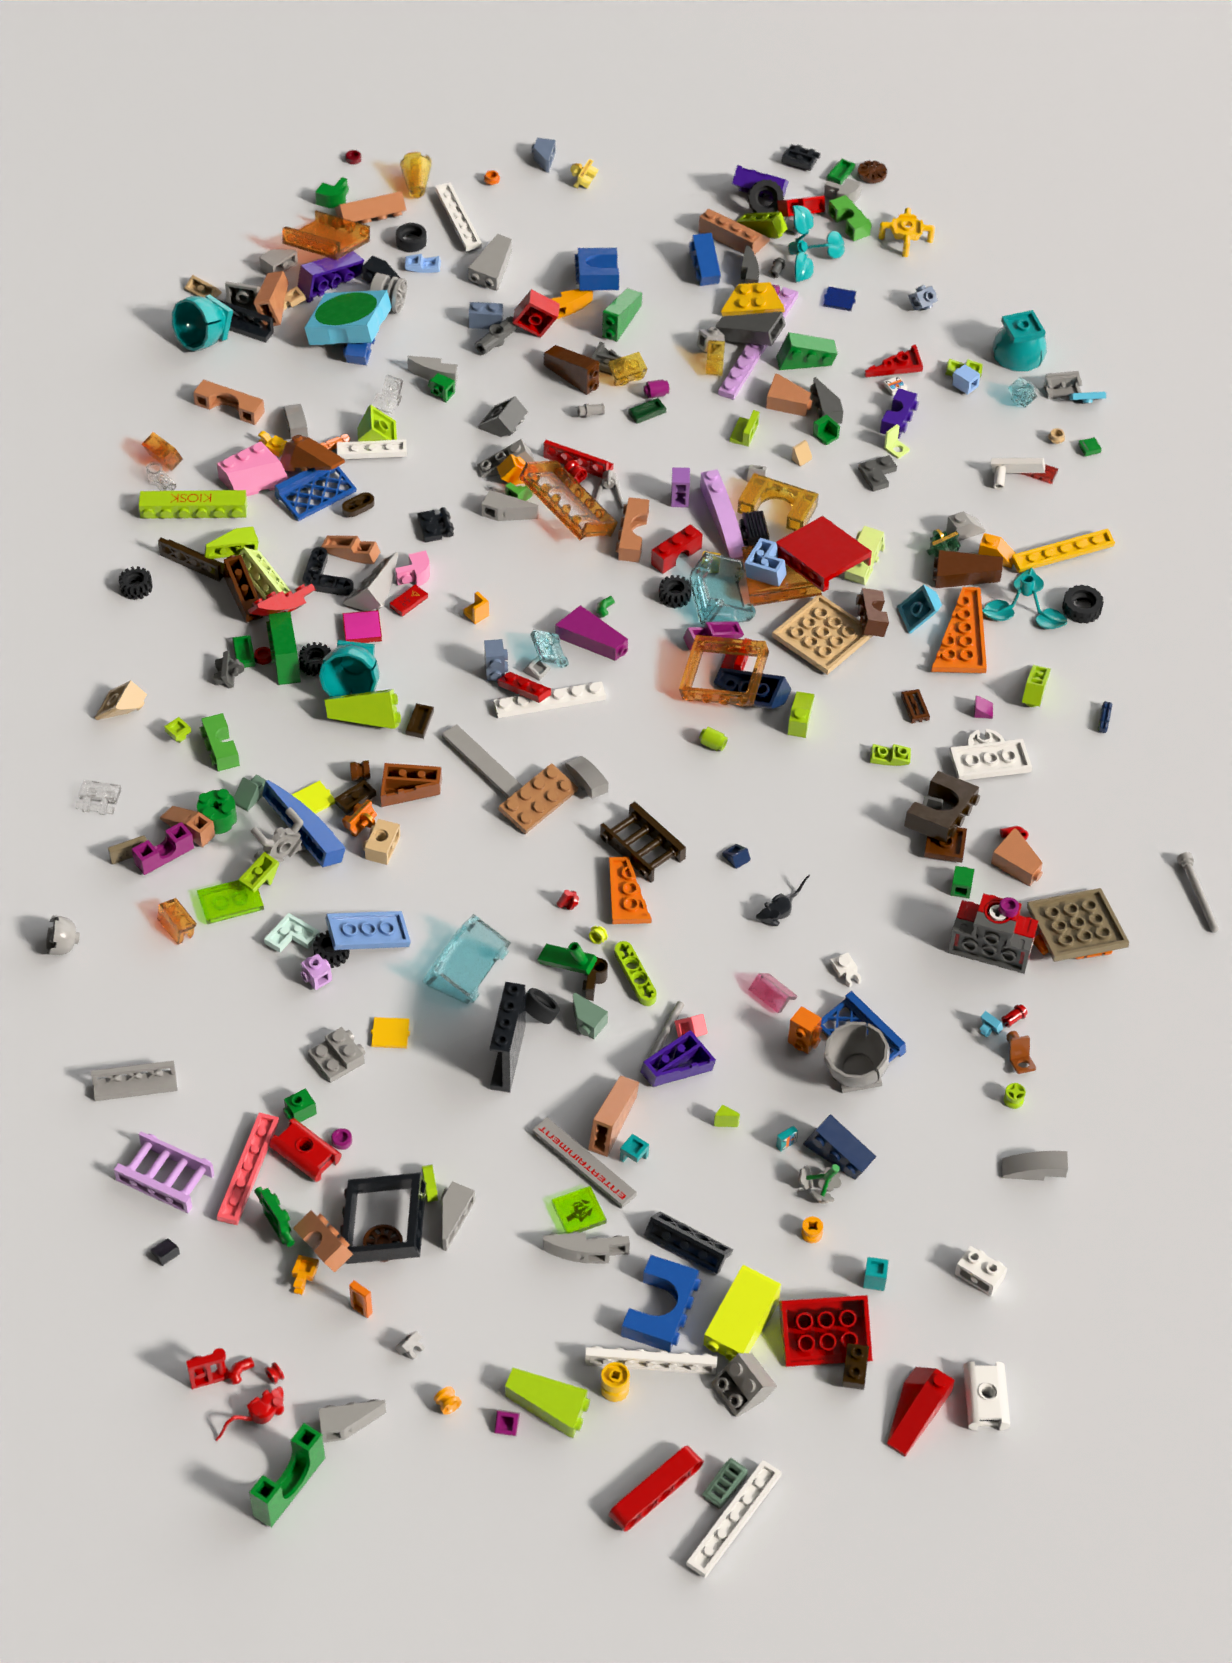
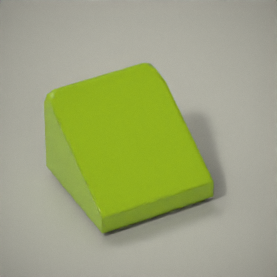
M722 1105L714 1116V1126L738 1127L740 1113Z

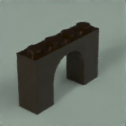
M937 771L930 781L928 796L942 799L943 802L950 804L953 809L935 810L914 802L906 813L904 827L946 843L950 837H954L957 827L962 826L965 816L970 815L972 807L978 804L980 800V795H978L979 787Z

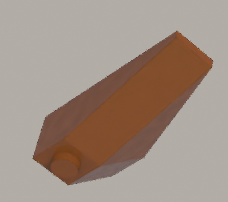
M296 435L285 444L280 462L285 471H294L295 468L307 471L311 468H315V470H333L345 463V460L310 437Z

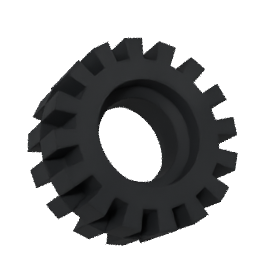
M133 566L131 570L127 568L125 572L122 571L121 575H119L120 590L124 597L128 596V599L134 597V600H138L137 597L143 599V595L147 597L152 592L151 574L145 568L140 569L137 566V569H134ZM135 581L141 582L140 584H137V585H131V584H130V583L135 582Z
M670 575V578L668 576L665 577V580L662 579L659 585L660 601H663L664 605L668 604L670 608L672 605L674 608H677L678 605L681 608L683 604L686 606L691 600L692 585L691 583L689 584L690 581L688 579L685 581V577L680 578V575H677V577ZM671 590H679V591H681V592H680V593H671L670 591H671Z
M313 642V645L308 643L306 644L307 648L303 646L302 650L299 651L300 668L302 672H306L309 676L311 673L315 677L316 674H319L323 659L331 652V649L327 648L326 644L322 646L320 642L318 645H316V642ZM314 657L322 658V659L319 660V661H311V660H310L311 658H314Z
M329 930L326 931L325 935L321 932L320 937L316 936L313 942L314 955L319 954L322 959H326L331 968H334V964L339 967L340 962L344 964L346 959L348 960L349 949L337 950L335 952L324 951V948L327 946H333Z

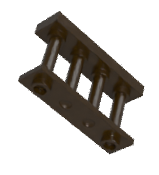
M635 801L629 805V817L610 829L604 823L600 824V837L602 841L608 843L622 857H629L631 865L639 871L643 878H646L651 883L654 881L655 868L671 857L675 858L679 863L686 859V846ZM632 823H636L641 827V829L625 840L616 835ZM645 834L650 835L654 839L637 852L629 846ZM662 846L666 852L648 864L642 858L656 847Z

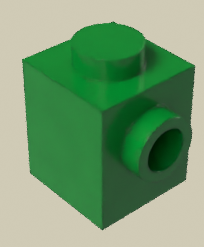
M306 1088L284 1099L285 1108H283V1112L287 1119L295 1118L302 1122L317 1114L316 1103Z

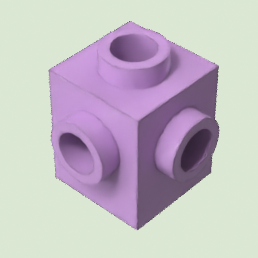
M319 954L308 957L301 963V976L303 980L309 982L315 990L332 981L330 964L326 959H322Z

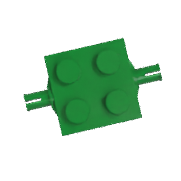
M257 1187L254 1193L257 1195L260 1204H262L263 1213L281 1243H286L287 1247L294 1245L295 1241L290 1235L289 1215L285 1209L281 1210L277 1195L275 1193L272 1194L269 1188L263 1190L262 1187Z

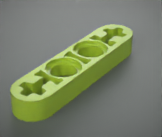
M618 942L615 945V957L635 995L642 1005H653L656 1002L657 992L636 952L629 942ZM621 949H623L624 951H627V957H626V958H625L624 952H623V951H620ZM628 963H634L637 965V967L634 969H629L626 967V965ZM636 978H642L645 980V982L642 984H637L634 980ZM645 989H646L647 995H648V996H651L650 998H648L647 996H644V990H645Z

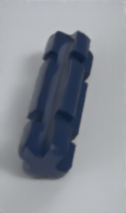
M1104 701L1102 704L1098 732L1106 733L1108 730L1112 710L1111 702Z

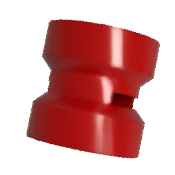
M570 460L563 468L564 474L570 477L575 484L581 483L587 476V471L580 467L576 460Z

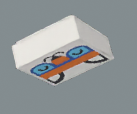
M899 376L884 381V387L892 396L896 394L898 388L907 390V385Z

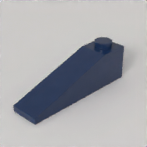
M721 667L713 682L720 688L754 706L770 709L784 705L791 692V687L785 676Z

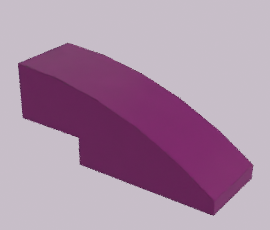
M738 621L706 622L704 627H688L683 639L689 651L702 650L735 641L743 637L744 633Z

